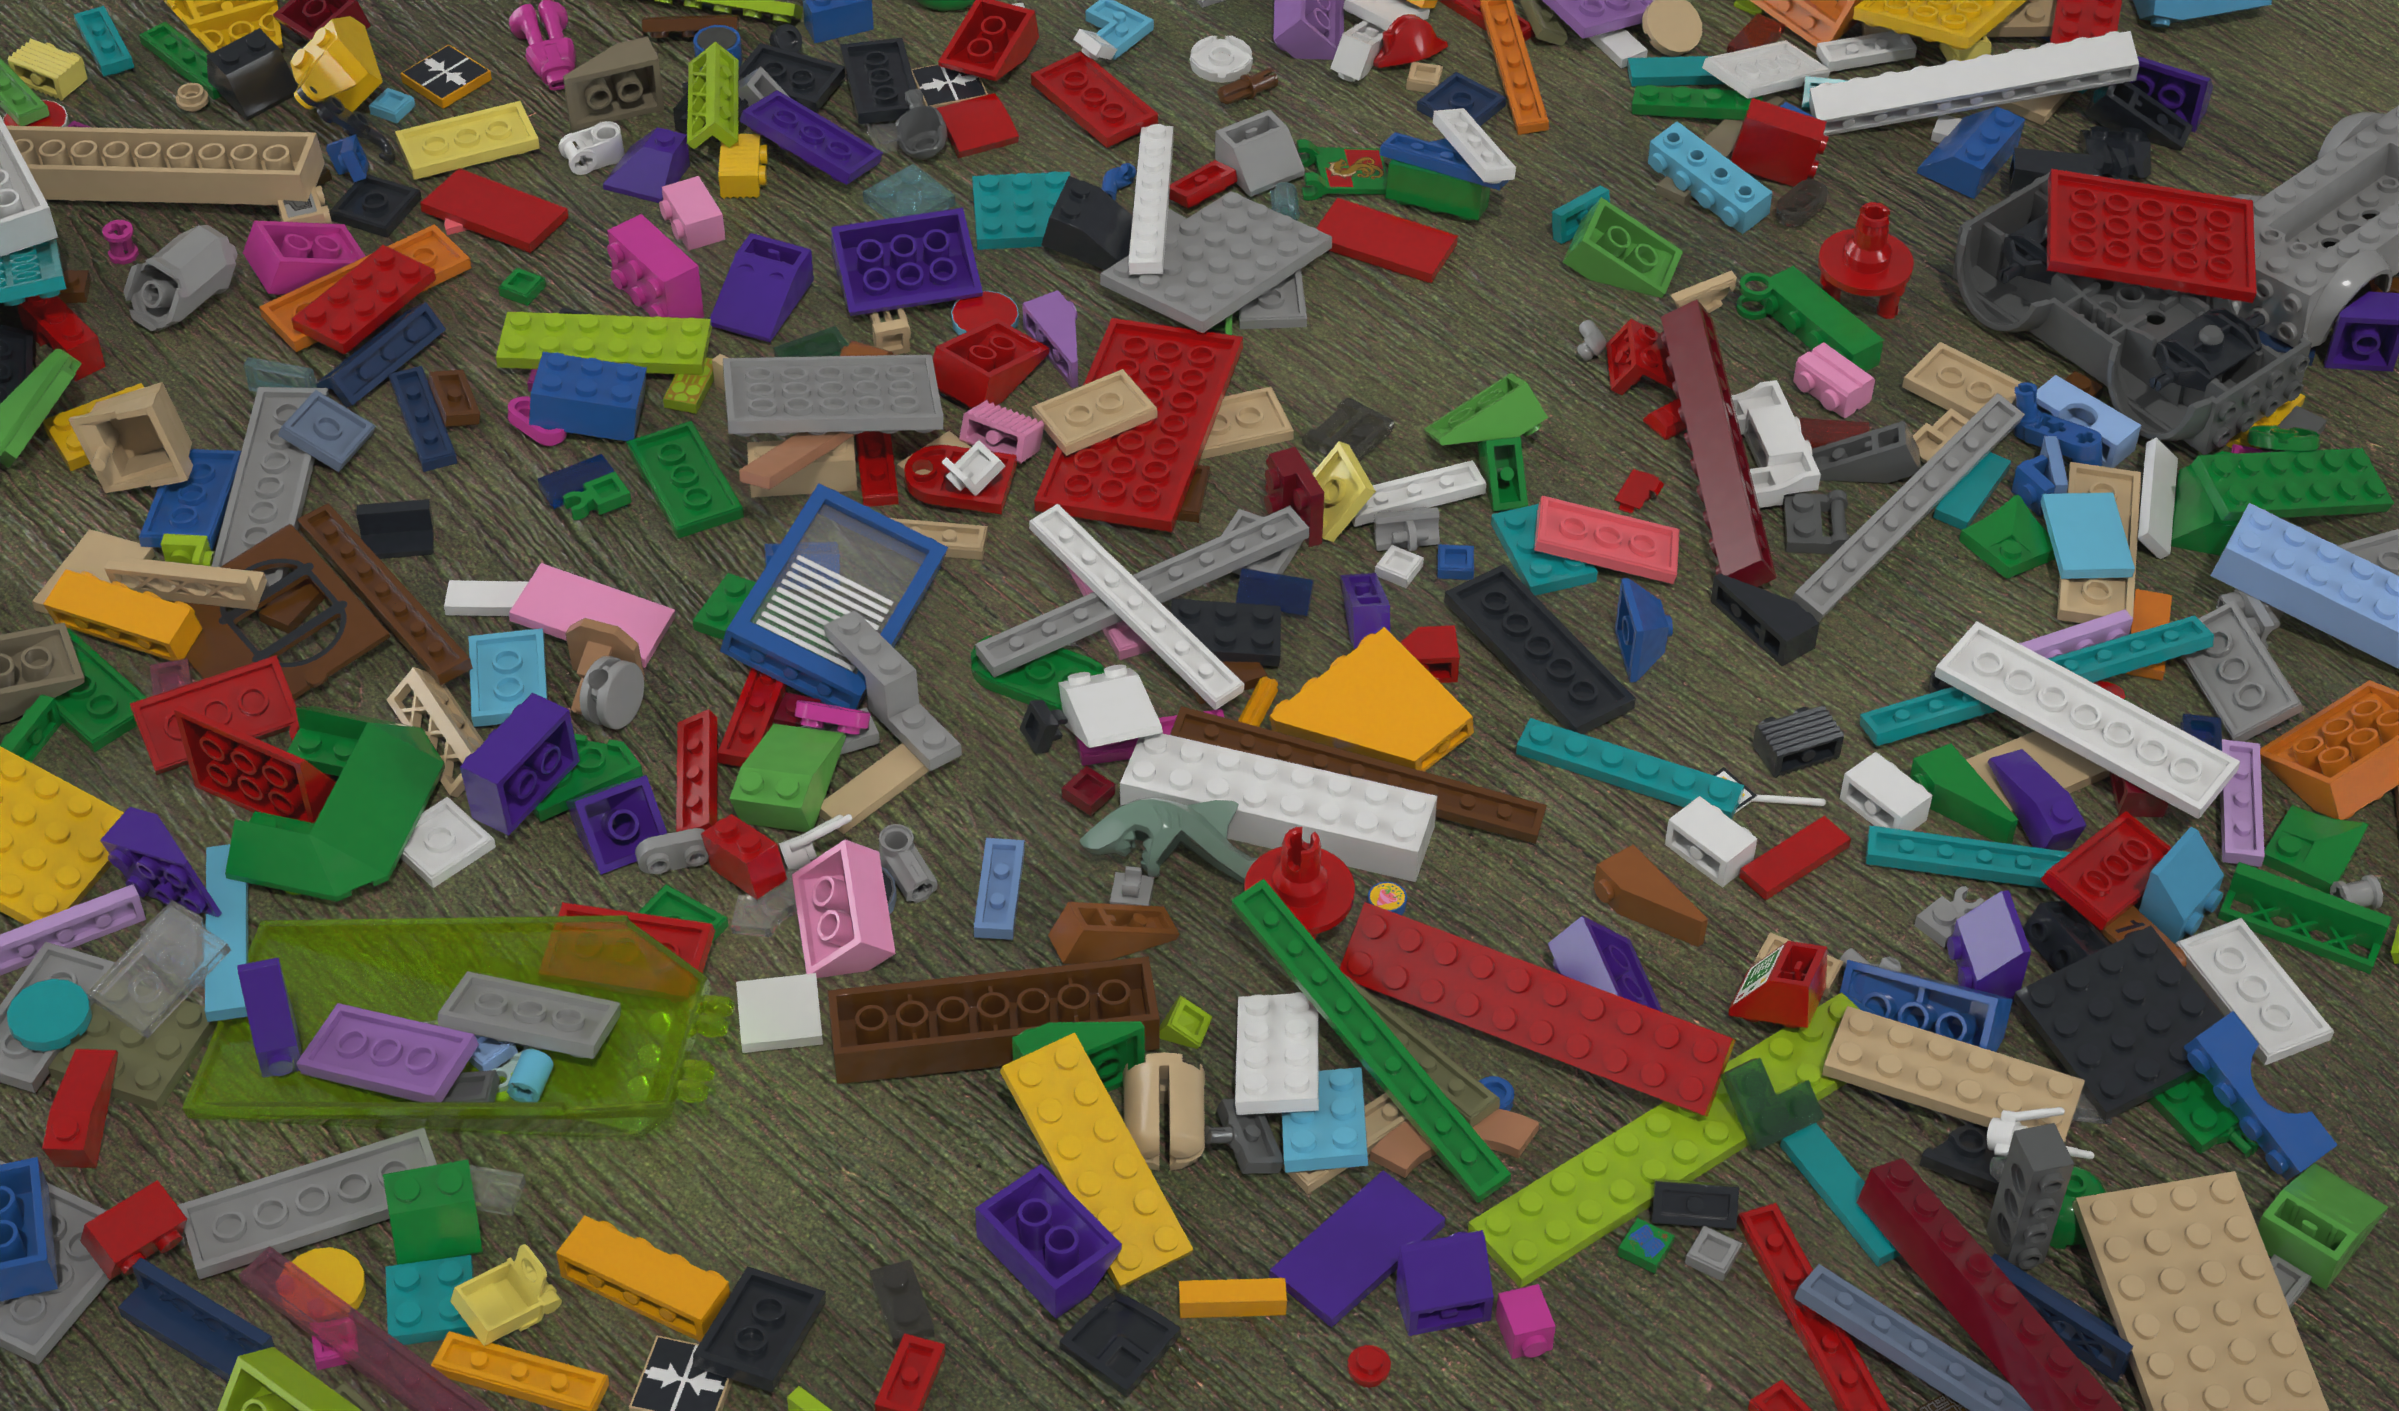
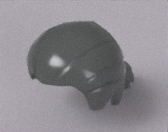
M921 89L906 91L905 100L910 110L903 114L896 122L898 144L902 151L910 157L916 159L931 158L937 155L945 146L947 140L945 121L936 108L924 106Z

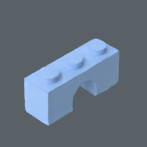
M2057 375L2037 389V409L2040 412L2096 430L2102 435L2103 467L2115 468L2135 451L2141 424Z

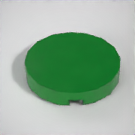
M2259 425L2249 429L2247 442L2250 445L2267 449L2310 451L2319 448L2320 435L2316 431L2299 427L2280 429L2277 425Z

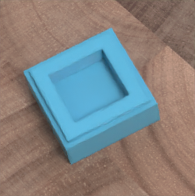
M387 88L369 105L370 114L397 124L415 107V100L410 95Z

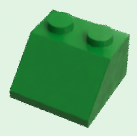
M468 1159L383 1174L397 1265L483 1254Z

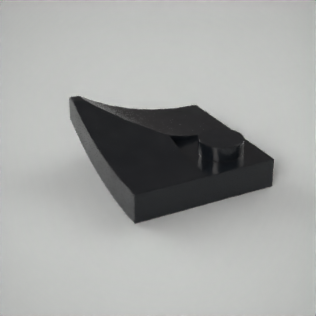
M1113 1291L1091 1308L1059 1341V1345L1063 1352L1127 1398L1181 1336V1328L1148 1306Z

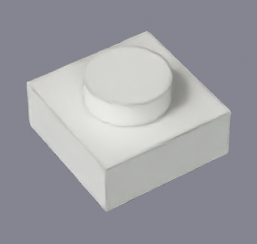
M1079 29L1073 39L1083 46L1081 49L1082 53L1094 60H1098L1099 57L1112 60L1118 50L1098 34Z

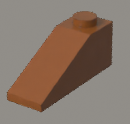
M1634 844L1597 864L1593 889L1597 897L1602 902L1607 903L1617 914L1696 947L1704 944L1708 918Z
M1068 902L1048 934L1063 964L1109 961L1177 940L1180 935L1164 906Z

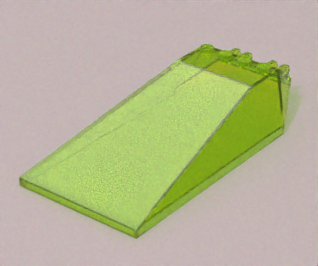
M627 915L261 920L248 950V963L279 957L299 1030L302 1054L337 1003L438 1026V1012L467 971L621 1003L620 1017L594 1059L576 1058L570 1054L551 1050H539L550 1056L554 1066L538 1102L515 1101L508 1095L507 1090L497 1092L494 1102H411L412 1100L304 1075L300 1071L291 1072L283 1076L263 1078L255 1052L248 1017L219 1020L182 1110L188 1119L413 1130L425 1128V1130L561 1137H643L672 1116L677 1098L687 1103H699L707 1100L709 1087L704 1082L713 1080L716 1067L706 1060L700 1059V1061H697L696 1059H690L697 1033L707 1038H715V1036L720 1038L727 1035L729 1022L724 1017L733 1015L735 1002L730 997L710 995L712 987L704 974L632 923ZM516 1045L518 1053L524 1049L522 1046ZM467 1062L461 1073L477 1072L479 1070L470 1062ZM499 1076V1084H503L507 1079Z

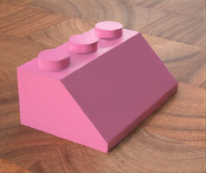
M843 840L792 874L806 974L816 973V978L865 972L896 954L879 851Z

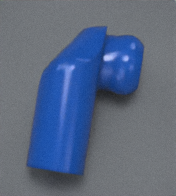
M1123 163L1120 167L1107 171L1103 177L1101 189L1116 200L1117 191L1129 186L1133 182V178L1137 174L1135 167L1130 163Z

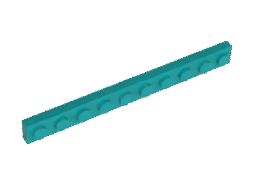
M2194 615L2048 659L2093 683L2213 647L2214 634ZM1950 687L1860 714V727L1876 746H1880L1998 710L1955 687Z

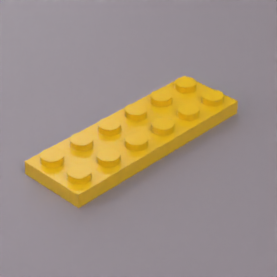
M1075 1032L1002 1066L1000 1073L1057 1179L1122 1244L1121 1251L1107 1270L1117 1290L1193 1252L1192 1245Z

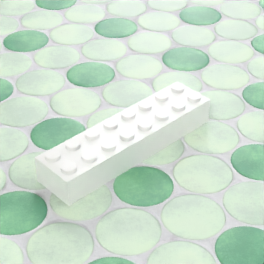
M1163 733L1144 736L1138 739L1120 782V806L1144 798L1172 800L1185 805L1213 800L1235 801L1239 806L1228 826L1227 839L1275 849L1282 846L1284 836L1289 830L1295 827H1303V841L1310 844L1311 834L1316 832L1321 841V849L1336 855L1346 866L1412 882L1417 880L1435 827L1437 796Z

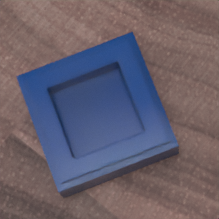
M1438 544L1437 579H1473L1474 546Z

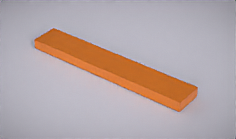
M1480 0V9L1517 135L1549 130V120L1513 1Z

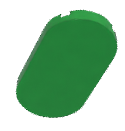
M992 634L987 637H984L979 642L992 637ZM975 646L971 652V672L974 679L982 687L1028 705L1033 700H1044L1050 711L1059 709L1063 712L1059 682L1068 681V676L1071 674L1089 672L1090 676L1104 673L1105 669L1101 663L1090 657L1065 648H1059L993 677L976 655Z

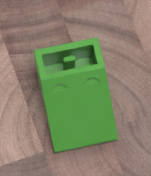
M2313 1163L2279 1193L2263 1213L2257 1228L2269 1256L2277 1255L2312 1277L2311 1282L2327 1290L2386 1213L2388 1206Z

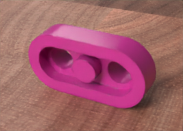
M517 397L509 402L508 421L533 440L544 446H554L565 440L567 432H564V429L548 430L540 426L529 425L530 397Z
M797 700L794 716L802 718L801 725L823 728L824 722L838 724L837 731L859 735L861 728L869 727L871 713L823 703Z

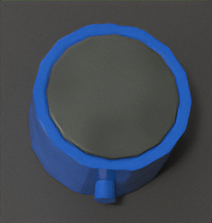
M712 25L699 30L695 34L693 40L695 57L716 41L739 60V67L742 65L741 37L734 28L725 25Z

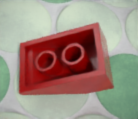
M975 0L940 57L938 65L992 81L999 80L1023 62L1037 42L1039 32L1035 10L997 0Z
M997 318L935 347L933 364L938 389L943 394L952 396L967 404V407L970 409L986 400L989 404L993 402L996 406L1002 403L1049 354L1050 348Z

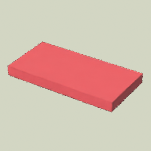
M1541 496L1538 505L1534 550L1674 584L1678 568L1680 529Z

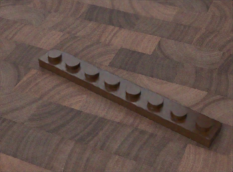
M329 503L297 519L299 528L440 686L473 669L469 656Z

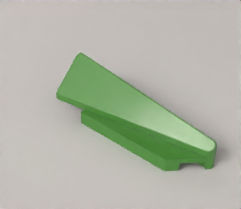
M55 349L0 404V463L8 468L21 454L82 364L62 349Z

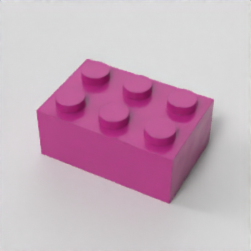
M640 214L607 230L609 239L607 251L611 258L613 269L610 273L611 279L618 289H623L631 297L637 307L641 306L650 317L704 318L699 266L647 218Z

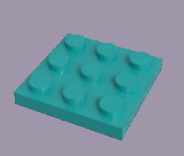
M1052 171L1049 173L972 176L977 250L1044 247L1041 244L1049 217L1070 176V172Z

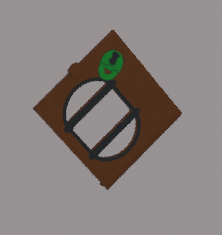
M291 524L286 525L225 563L221 568L258 572L278 567L296 569L263 591L257 610L305 579L312 581L332 604L331 607L264 650L258 651L235 625L256 610L235 608L227 612L228 607L184 602L194 609L195 616L203 628L185 657L186 661L202 679L275 655L278 657L335 619L341 618L337 635L320 653L302 661L280 663L293 699L309 689L323 684L328 680V677L389 639L390 634Z

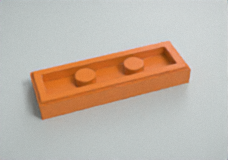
M2135 589L2133 622L2129 635L2170 623L2172 595ZM2166 661L2132 670L2125 674L2162 681Z

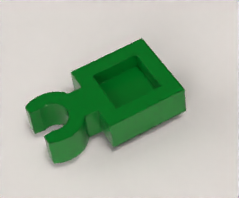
M615 471L584 483L583 492L573 491L563 496L564 507L566 509L571 508L573 520L585 518L589 511L594 509L599 515L632 503L630 491Z

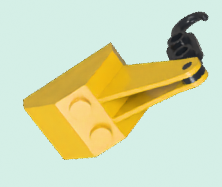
M351 16L331 19L324 27L316 31L313 39L303 49H299L290 61L295 81L299 84L294 92V97L306 109L318 108L317 113L325 122L338 124L348 136L356 134L357 138H365L384 152L379 154V158L386 162H391L395 159V151L390 142L380 132L370 127L369 121L363 114L358 111L352 113L383 82L366 27Z

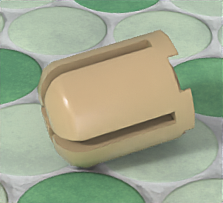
M1166 1052L1145 1055L1144 1063L1135 1065L1130 1070H1128L1127 1064L1123 1071L1124 1123L1151 1170L1159 1171L1160 1104L1169 1105L1170 1171L1182 1169L1196 1163L1205 1148V1071L1202 1064H1200L1199 1070L1191 1064L1184 1063L1182 1054Z

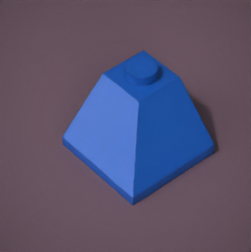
M1622 578L1615 633L1629 682H1637L1665 653L1667 637H1672L1673 624L1671 616L1665 615L1660 599L1631 579Z

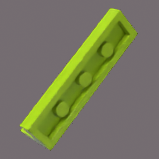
M716 41L690 61L688 66L687 144L693 149L697 148L712 135L728 148L738 141L739 60Z

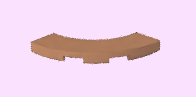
M1497 1109L1472 1128L1491 1150L1519 1158L1537 1134L1540 1122L1518 1113ZM1408 1120L1390 1131L1370 1151V1160L1406 1178L1419 1164L1437 1154Z

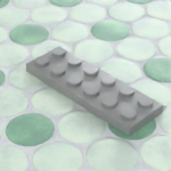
M425 1128L177 1205L187 1218L184 1231L199 1280L390 1219L383 1174L437 1165Z

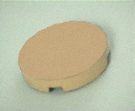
M1654 0L1646 7L1642 16V27L1644 33H1648L1651 39L1649 42L1655 49L1665 55L1676 57L1688 53L1699 43L1702 36L1700 16L1687 0Z

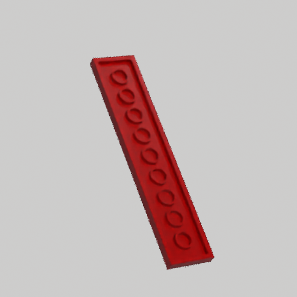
M1367 902L1363 904L1339 968L1343 974L1361 986L1708 1117L1736 1041L1734 1038Z

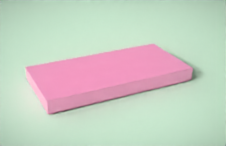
M541 563L510 610L509 621L531 629L543 628V633L566 640L565 633L569 626L583 618L619 626L639 644L642 666L645 668L674 621L675 609Z

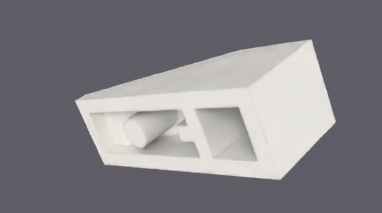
M1363 20L1344 32L1330 69L1338 72V77L1350 82L1359 81L1367 76L1373 67L1375 57L1383 46L1382 33L1384 30Z

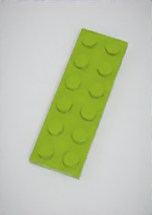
M507 312L496 354L497 368L538 369L542 352L562 353L581 358H596L601 361L621 364L629 363L635 366L647 367L646 373L703 375L712 331L711 319Z

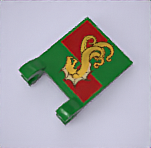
M1297 140L1298 153H1304L1299 154L1303 167L1316 163L1318 174L1314 172L1304 174L1305 185L1312 187H1302L1303 200L1313 201L1325 194L1386 195L1388 175L1383 156H1380V148L1317 147L1309 140Z

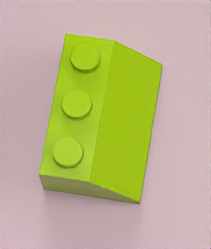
M271 1347L238 1356L217 1411L362 1410L278 1349Z

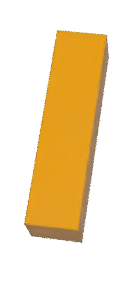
M1285 1278L1179 1281L1180 1318L1286 1315L1287 1295Z

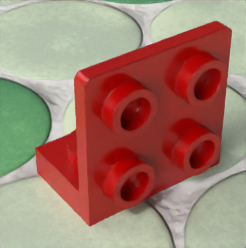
M1630 319L1606 343L1611 390L1623 395L1631 386L1639 382L1642 375L1673 389L1672 382L1676 380L1666 361V357L1670 356L1661 339L1660 333L1647 324L1643 325Z

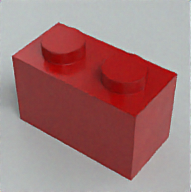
M733 814L717 821L715 825L701 833L705 849L709 855L708 859L711 869L755 899H759L788 880L777 843Z
M156 1180L85 1223L80 1241L109 1280L122 1272L125 1276L134 1273L132 1266L140 1258L147 1261L146 1258L159 1250L161 1253H165L179 1244L183 1238L182 1234L187 1218L160 1182Z

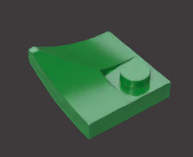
M2019 495L2013 496L1992 514L1962 529L1959 542L2006 579L2055 560L2049 533L2032 515Z
M2292 805L2266 846L2262 864L2330 894V887L2333 885V882L2342 879L2369 824L2330 818Z

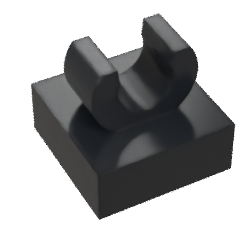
M1033 700L1029 702L1019 729L1035 754L1048 753L1052 742L1061 739L1063 736L1058 726L1067 724L1068 719L1062 710L1055 709L1050 711L1044 700Z

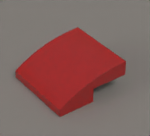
M995 93L936 108L945 121L947 138L950 139L958 159L1018 143V132L1006 108Z

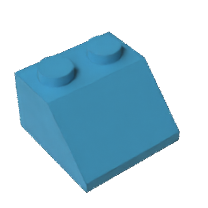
M2190 827L2150 872L2139 909L2174 944L2181 941L2186 934L2192 936L2201 925L2204 917L2203 914L2206 911L2212 913L2223 897V892L2219 891L2224 874L2197 829Z

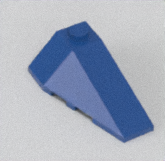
M1847 960L1840 993L1842 992L1862 1011L1997 1052L2004 1039L2013 999L1853 960Z

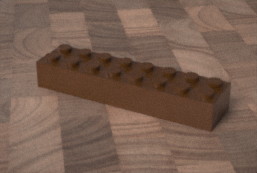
M1149 956L828 990L837 1084L1004 1066L1013 1061L1012 1037L1019 1035L1026 1029L1037 1028L1049 1022L1141 1021L1145 1027V1051L1160 1049V1018Z

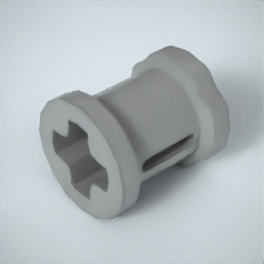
M2365 875L2360 881L2350 883L2335 881L2330 887V895L2368 907L2372 910L2379 909L2382 906V888L2374 875Z

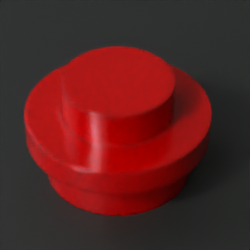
M1363 1345L1351 1352L1347 1368L1350 1376L1358 1385L1371 1388L1380 1385L1388 1377L1391 1361L1383 1349L1373 1345Z

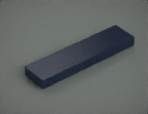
M419 366L388 374L390 385L423 472L457 464L456 453L439 413L423 367Z

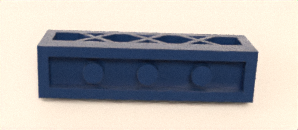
M427 302L406 310L313 386L314 388H328V390L332 388L346 408L350 407L386 379L388 374L396 371L443 333L446 328Z
M1996 1253L1992 1257L1989 1256L2078 1359L2118 1383L2130 1367L2129 1358L2133 1345L2120 1338L2117 1329Z
M140 1258L132 1266L139 1286L118 1306L121 1317L227 1382L230 1379L238 1356L275 1347L271 1335L145 1259Z

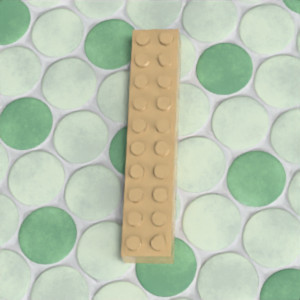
M6 126L46 200L252 204L263 206L278 205L277 200L307 202L314 185L316 188L325 164L317 133Z

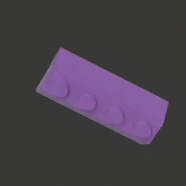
M1274 0L1273 40L1276 46L1282 51H1287L1295 59L1333 60L1344 33V0Z

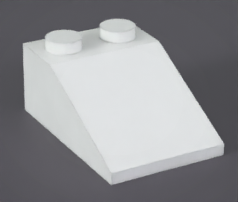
M1126 665L1109 666L1104 669V673L1090 676L1089 672L1071 674L1068 676V681L1058 683L1063 713L1068 719V723L1065 726L1088 748L1163 733L1162 725L1139 675L1131 668H1126Z

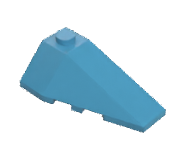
M2133 0L2139 19L2151 21L2150 25L2154 27L2167 28L2171 23L2271 5L2272 0Z

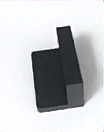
M430 499L357 505L356 515L361 539L379 559L424 556L434 553V520Z

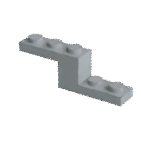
M856 610L824 625L825 637L865 676L869 710L930 771L962 755L961 744L919 703L916 669Z

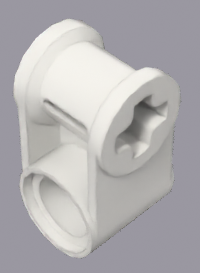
M610 121L600 122L593 127L569 133L560 140L558 147L561 155L569 160L568 165L571 171L577 175H584L593 170L617 164L625 155L620 127L617 123Z

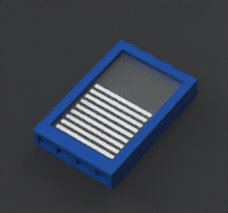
M818 483L726 629L720 652L812 698L820 699L824 704L858 710L867 695L865 676L825 637L824 625L856 610L894 648L938 574L948 547L933 538H929L900 522L874 511L868 506L840 494L836 490Z

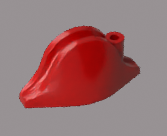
M1413 14L1402 15L1393 21L1387 31L1382 33L1383 46L1375 57L1373 65L1377 68H1383L1426 59L1447 48L1448 42L1438 38L1427 21Z

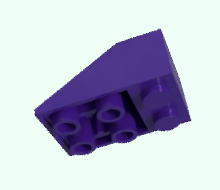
M750 233L734 256L710 317L711 326L771 342L814 281L811 249Z
M129 807L100 840L109 853V861L126 878V886L134 884L139 897L149 896L169 906L176 904L186 907L195 914L202 912L215 917L221 915L222 912L157 814Z

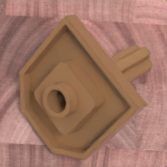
M583 618L569 626L565 635L572 669L577 671L576 674L581 678L571 710L583 716L580 709L581 686L587 671L597 659L603 656L616 657L621 661L626 660L637 664L643 673V677L644 672L639 644L619 626L588 618Z

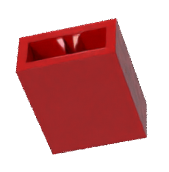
M1752 98L1730 161L1745 172L1803 190L1807 178L1814 179L1820 161L1815 159L1816 154L1823 155L1829 139V136L1824 135L1827 121Z

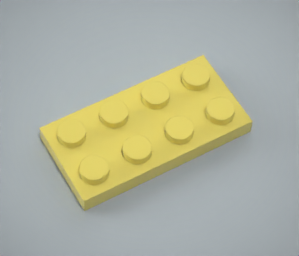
M521 101L395 131L397 143L413 180L540 149L538 136Z

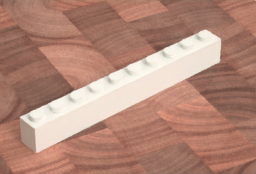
M2113 31L2104 36L2093 38L2080 37L2071 42L2060 44L2046 43L2037 48L2026 50L2013 49L2008 53L1993 56L1985 54L1975 59L1965 61L1951 60L1942 65L1931 67L1918 66L1912 70L1898 73L1890 71L1870 78L1856 77L1842 83H1823L1817 87L1810 88L1809 106L1812 116L1827 121L1824 135H1832L2136 81L2139 61L2131 31L2121 33Z

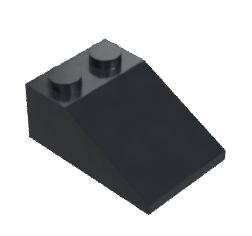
M1069 176L1051 212L1041 245L1106 270L1129 256L1133 216L1100 187Z

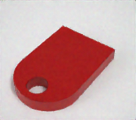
M951 445L927 446L913 453L907 460L904 468L905 485L913 497L924 503L1002 515L1016 470L1017 455L991 451L1003 462L1005 467L975 496L966 487L961 491L958 490L946 478L950 471L942 463L947 457L955 464L970 448ZM922 469L931 471L925 475L915 473Z

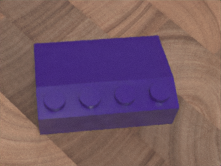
M963 208L831 227L833 259L849 316L983 296Z

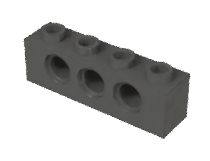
M2055 1123L2014 1131L1986 1228L1997 1255L2021 1269H2031L2045 1262L2074 1167V1162Z

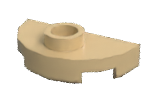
M1731 270L1673 293L1671 298L1677 309L1698 299L1706 311L1710 313L1723 305L1721 300L1730 290L1734 291L1737 277Z

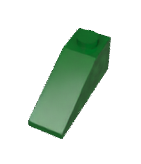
M1952 743L1913 758L1909 777L1916 783L1921 784L1933 795L1930 804L1931 810L1994 842L2012 844L2018 822L2017 817Z

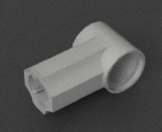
M892 824L883 828L879 835L881 866L887 869L894 878L907 901L919 903L928 899L937 890V880L915 847L912 831L901 824Z

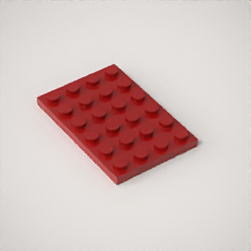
M2051 169L2048 177L2047 271L2253 303L2257 294L2253 200Z

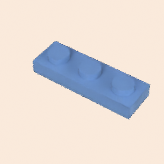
M986 838L974 921V938L1014 939L1025 840Z

